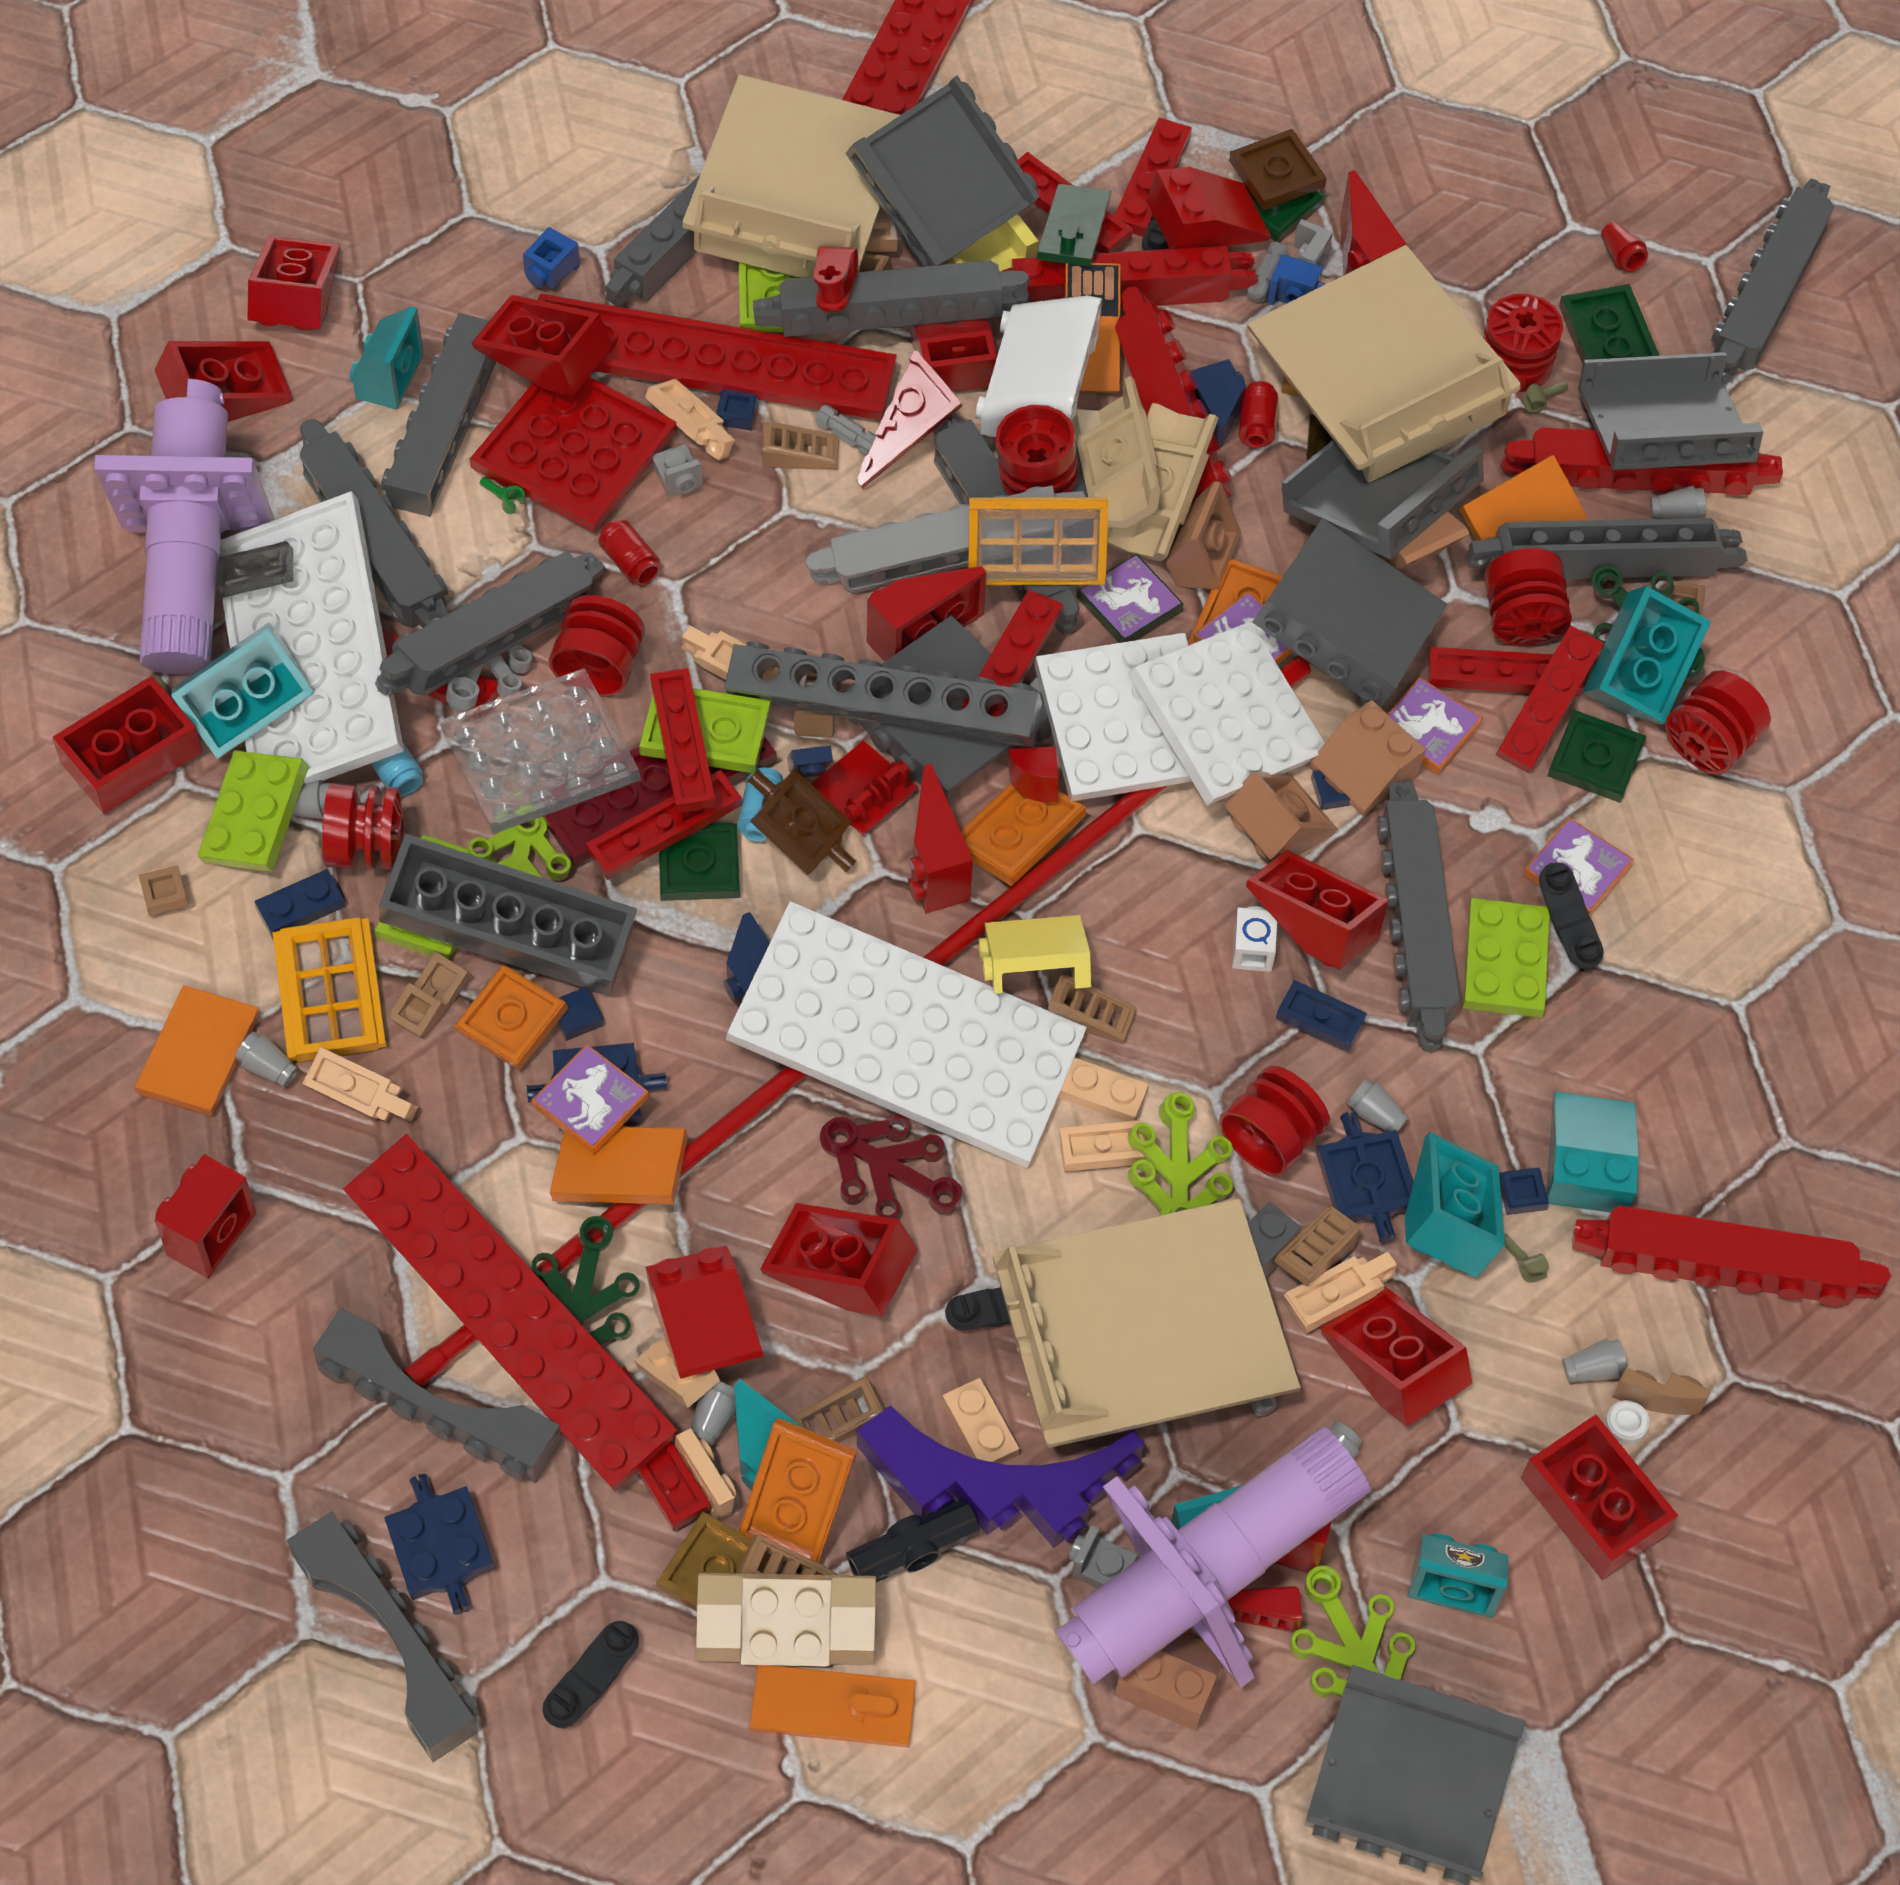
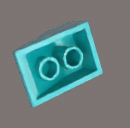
M1554 1091L1546 1187L1549 1204L1609 1213L1619 1205L1631 1207L1637 1193L1639 1159L1636 1104L1634 1102Z
M1429 1132L1424 1139L1405 1214L1406 1244L1419 1253L1428 1254L1447 1263L1455 1270L1463 1271L1477 1278L1505 1246L1499 1166Z

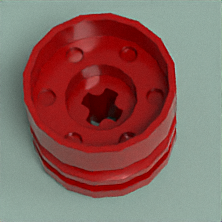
M1511 294L1499 299L1490 308L1483 338L1495 353L1502 358L1504 364L1520 382L1521 389L1518 392H1526L1532 384H1538L1541 387L1550 378L1564 329L1562 316L1554 305L1541 297L1531 294Z
M1029 405L1017 408L1004 417L997 427L995 438L999 459V476L1004 492L1010 496L1023 493L1029 488L1037 486H1053L1055 494L1071 492L1076 486L1078 478L1076 439L1071 420L1062 411L1048 405Z
M1522 548L1495 558L1486 567L1484 581L1487 598L1490 603L1491 627L1498 640L1513 646H1535L1550 642L1562 636L1571 625L1572 614L1569 607V597L1566 592L1567 584L1564 566L1558 555L1552 551L1540 548Z
M583 595L575 598L566 610L565 619L561 624V633L556 638L549 657V667L560 681L582 693L595 696H612L620 693L627 685L633 668V658L638 653L639 644L644 637V623L631 608L612 598L598 595Z
M1720 670L1712 671L1692 690L1691 695L1684 699L1667 716L1665 728L1668 739L1685 760L1701 771L1710 774H1723L1736 763V760L1745 754L1747 748L1753 745L1770 726L1771 715L1762 695L1748 681L1737 674Z
M331 783L327 788L322 823V854L325 866L353 868L358 851H363L366 867L374 870L377 865L379 852H381L382 868L392 871L404 839L405 815L401 805L399 787H388L382 804L379 786H372L366 803H361L357 785Z
M1272 1065L1264 1068L1258 1074L1257 1079L1247 1086L1246 1094L1238 1096L1221 1113L1219 1118L1221 1132L1231 1142L1234 1151L1255 1169L1272 1176L1285 1174L1301 1157L1303 1147L1312 1145L1316 1140V1136L1322 1134L1328 1128L1330 1122L1325 1104L1308 1083L1295 1073L1283 1067Z

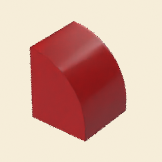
M1056 747L1009 749V779L1018 793L1038 802H1058Z

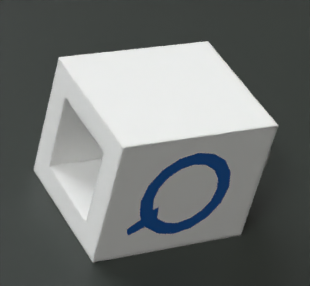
M1259 906L1238 907L1234 924L1232 969L1272 971L1276 953L1277 921L1265 908Z

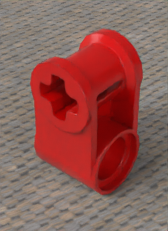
M819 246L813 278L814 282L818 285L816 304L822 311L838 312L847 307L853 283L858 273L857 248Z

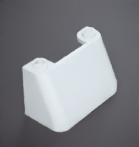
M1086 295L1014 304L1010 311L1004 310L1000 325V332L1004 333L988 391L986 397L979 396L975 418L981 419L980 434L996 437L997 427L1006 415L1017 408L1029 405H1048L1062 411L1071 422L1073 421L1089 356L1092 352H1095L1099 337L1102 298Z

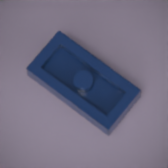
M831 745L791 750L787 756L789 772L795 769L804 778L822 775V772H825L824 768H828L833 762Z
M328 869L254 901L256 910L272 940V932L280 931L283 928L309 924L346 907L344 898Z
M1294 980L1277 1011L1276 1019L1349 1052L1366 1020L1367 1013Z

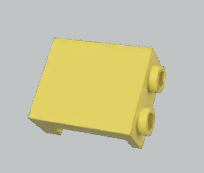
M1017 214L945 264L991 260L998 264L999 271L1011 268L1012 259L1037 257L1039 241Z
M1080 915L985 923V938L978 939L979 957L983 965L984 981H992L994 994L1003 993L1002 975L1004 973L1070 968L1075 989L1091 987L1090 949Z

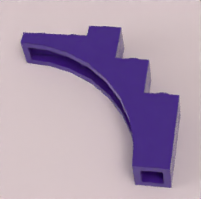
M891 1405L857 1430L858 1449L914 1514L920 1515L922 1518L952 1504L954 1497L957 1500L964 1499L972 1508L978 1525L988 1535L998 1527L1004 1530L1012 1525L1020 1516L1021 1510L1053 1548L1064 1540L1067 1543L1074 1541L1078 1535H1081L1086 1530L1089 1506L1086 1502L1091 1505L1100 1500L1106 1494L1103 1486L1116 1476H1120L1122 1479L1131 1476L1142 1464L1140 1460L1144 1447L1143 1441L1132 1431L1108 1447L1075 1460L1047 1465H1005L975 1459L942 1446L914 1428Z

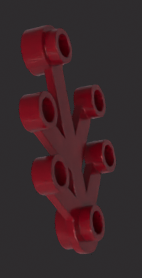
M894 1114L889 1116L887 1120L856 1125L846 1117H835L828 1121L821 1129L820 1143L822 1148L828 1154L837 1157L842 1178L840 1195L845 1203L856 1205L861 1203L865 1197V1183L857 1177L854 1156L868 1163L877 1198L875 1216L900 1218V1203L893 1196L889 1176L929 1198L931 1208L941 1214H950L959 1208L962 1200V1188L953 1178L941 1177L933 1181L900 1162L920 1157L927 1162L939 1161L944 1154V1141L936 1134H928L921 1140L875 1148L865 1142L885 1136L890 1141L896 1143L907 1139L909 1135V1121L903 1115ZM899 1124L904 1127V1130L893 1132L890 1127ZM838 1135L845 1136L848 1140L846 1142L839 1143L835 1142L833 1139ZM934 1144L939 1149L936 1152H928L925 1146ZM855 1186L860 1189V1192L851 1195L846 1192V1189ZM942 1195H947L952 1198V1201L950 1203H942L938 1201V1198ZM889 1206L895 1212L891 1215H885L880 1210L883 1207Z

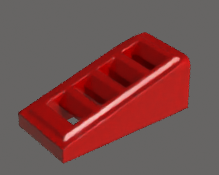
M1299 1587L1242 1589L1227 1600L1237 1622L1290 1632L1300 1629L1302 1609Z

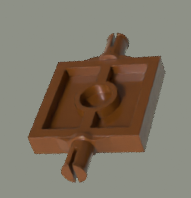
M760 769L756 770L747 780L764 796L761 808L750 822L807 875L816 869L822 860L828 857L841 867L845 873L855 864L857 860L840 846L843 833L852 822L799 772L793 769L783 781L776 785Z

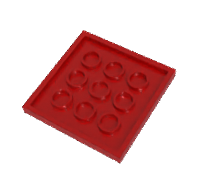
M591 377L586 379L574 396L543 389L532 383L470 457V467L506 487L519 486L525 492V497L595 533L652 463V457L660 453L677 432V422Z

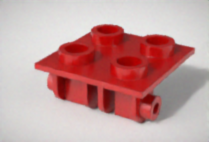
M864 740L811 783L852 822L850 825L863 836L919 789L908 778L907 775L911 771L905 762L890 763Z

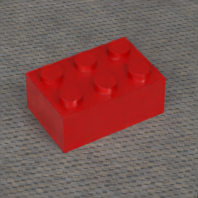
M153 676L143 680L52 737L60 763L103 814L203 753L196 726Z
M1596 1414L1531 1457L1521 1476L1522 1481L1601 1579H1604L1667 1536L1679 1516Z

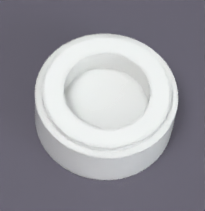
M1623 1400L1615 1403L1609 1409L1604 1424L1621 1445L1628 1446L1637 1444L1644 1438L1650 1421L1648 1413L1640 1404L1634 1401Z

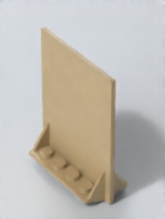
M739 74L683 219L682 227L694 231V249L698 252L802 278L813 277L819 246L854 247L858 250L859 271L881 205L845 153L852 144L863 137L867 138L900 115Z
M1407 245L1247 323L1248 330L1357 470H1362L1365 479L1369 483L1506 415L1510 395L1521 389L1520 382L1504 364L1502 358L1495 353Z
M1240 1198L1019 1247L1009 1246L1005 1250L993 1253V1262L1015 1336L1017 1351L1029 1385L1027 1396H1032L1044 1442L1048 1448L1300 1391V1384Z

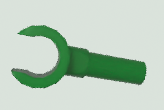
M486 477L480 480L481 486L502 500V509L505 513L512 514L516 510V505L510 499H516L520 504L525 503V492L519 486L513 485L504 489Z

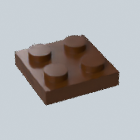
M1293 129L1230 151L1229 162L1262 210L1269 209L1326 186L1327 177Z

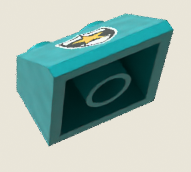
M1435 1533L1430 1536L1422 1534L1416 1550L1407 1597L1493 1618L1507 1586L1508 1555L1498 1553L1496 1548L1486 1544L1470 1546L1457 1543L1454 1538L1445 1534Z

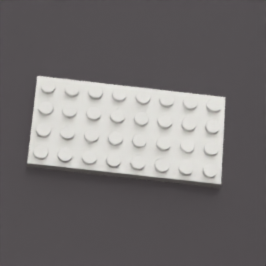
M352 491L220 540L217 569L230 649L270 622L293 654L315 691L299 704L245 740L246 751L302 758L309 765L303 785L319 780L323 781L404 752L394 695L385 696V694L377 692L378 689L375 685L377 676H380L381 670H379L382 660L387 658L359 502Z
M790 901L727 1032L726 1040L1028 1168L1087 1027L1008 993L994 994L993 987Z

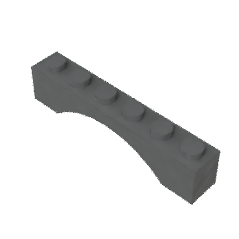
M342 1308L313 1348L317 1368L325 1377L335 1382H339L342 1379L354 1385V1390L365 1399L375 1401L378 1398L389 1404L390 1409L399 1417L407 1421H411L413 1418L426 1424L427 1429L434 1436L448 1441L449 1438L463 1444L464 1450L471 1456L479 1460H485L486 1457L500 1464V1468L504 1473L516 1480H522L524 1477L536 1483L562 1443L559 1424L523 1405L508 1408H475L455 1404L429 1393L411 1381L395 1364L386 1350L376 1326Z
M331 1511L287 1539L292 1557L315 1590L334 1594L357 1605L373 1617L392 1638L403 1658L406 1669L407 1698L405 1716L408 1727L430 1760L434 1763L477 1734L478 1729L474 1718L479 1715L477 1707L466 1692L458 1695L450 1682L455 1680V1677L442 1657L434 1660L426 1648L431 1645V1642L418 1622L413 1625L409 1624L403 1615L407 1607L394 1588L387 1591L379 1579L384 1574L373 1556L368 1554L363 1557L356 1547V1544L360 1543V1539L347 1520L340 1524Z

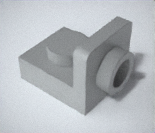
M1303 219L1300 220L1297 225L1294 246L1300 249L1296 259L1323 266L1329 256L1333 232L1324 229L1320 225L1312 224Z
M686 444L657 453L652 457V466L668 498L678 494L690 493L694 489L703 486L702 465L699 459H693Z
M1091 1525L1086 1537L1077 1536L1068 1559L1074 1561L1072 1577L1099 1589L1137 1561L1138 1554L1098 1537L1100 1528Z

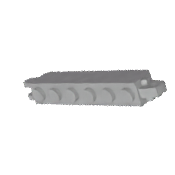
M1037 486L1029 488L1023 493L1010 496L999 495L992 498L1085 497L1083 491L1055 494L1053 486ZM957 505L951 510L935 514H920L914 519L898 523L886 522L877 528L861 532H846L840 537L831 538L832 547L810 553L807 556L805 565L810 570L811 579L814 580L815 584L820 586L826 583L841 582L844 589L852 594L887 586L898 579L936 574L968 566L969 505ZM1054 518L1022 519V538H1054ZM1063 518L1062 538L1065 537L1063 527L1087 518ZM983 519L982 538H1013L1014 519ZM982 545V563L1013 555V545ZM1022 545L1021 553L1053 545Z

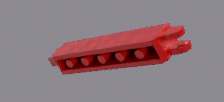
M1227 245L1094 254L1092 263L1120 264V297L1127 287L1135 286L1141 290L1143 295L1149 297L1155 306L1221 302L1229 297L1230 290L1247 289L1255 286L1258 282V276L1255 270H1252L1255 264L1252 253H1249V251L1228 252ZM1037 257L1012 259L1011 268L1002 270H1022V272H1026L1030 277V283L1025 288L1030 293L1028 303L1065 298L1066 263L1038 260ZM1120 298V308H1123V303L1121 302L1122 299Z
M1127 287L1120 297L1126 315L1118 319L1115 330L1132 377L1135 379L1136 388L1146 415L1148 416L1152 403H1155L1178 414L1205 419L1208 416L1207 410L1199 399L1197 400L1194 390L1198 388L1196 380L1183 363V360L1186 359V353L1180 342L1174 339L1172 330L1175 329L1172 317L1167 310L1161 311L1155 306L1151 299L1143 295L1138 287ZM1214 433L1206 451L1209 457L1192 502L1213 482H1221L1227 498L1233 496L1228 484L1232 480L1231 474L1225 463L1219 460L1216 451L1220 450V445Z
M1541 427L1534 432L1532 440H1511V442H1507V446L1504 449L1505 456L1500 464L1503 474L1505 473L1507 476L1510 475L1512 477V475L1516 476L1554 455L1571 487L1666 492L1694 485L1695 489L1703 488L1704 493H1723L1734 496L1741 494L1750 495L1754 485L1780 483L1783 475L1782 458L1762 453L1758 454L1757 462L1612 470L1596 430Z
M1621 1205L1610 1212L1607 1220L1577 1219L1573 1229L1572 1249L1601 1257L1600 1266L1612 1268L1613 1271L1618 1273L1630 1274L1640 1272L1653 1274L1654 1277L1661 1280H1674L1676 1278L1691 1280L1704 1287L1729 1286L1735 1287L1743 1293L1767 1292L1778 1294L1779 1297L1787 1300L1805 1298L1820 1301L1821 1304L1831 1307L1849 1305L1853 1297L1869 1298L1870 1300L1873 1298L1876 1300L1877 1297L1880 1298L1882 1291H1884L1892 1277L1888 1270L1889 1267H1885V1264L1881 1265L1872 1261L1860 1260V1250L1850 1241Z

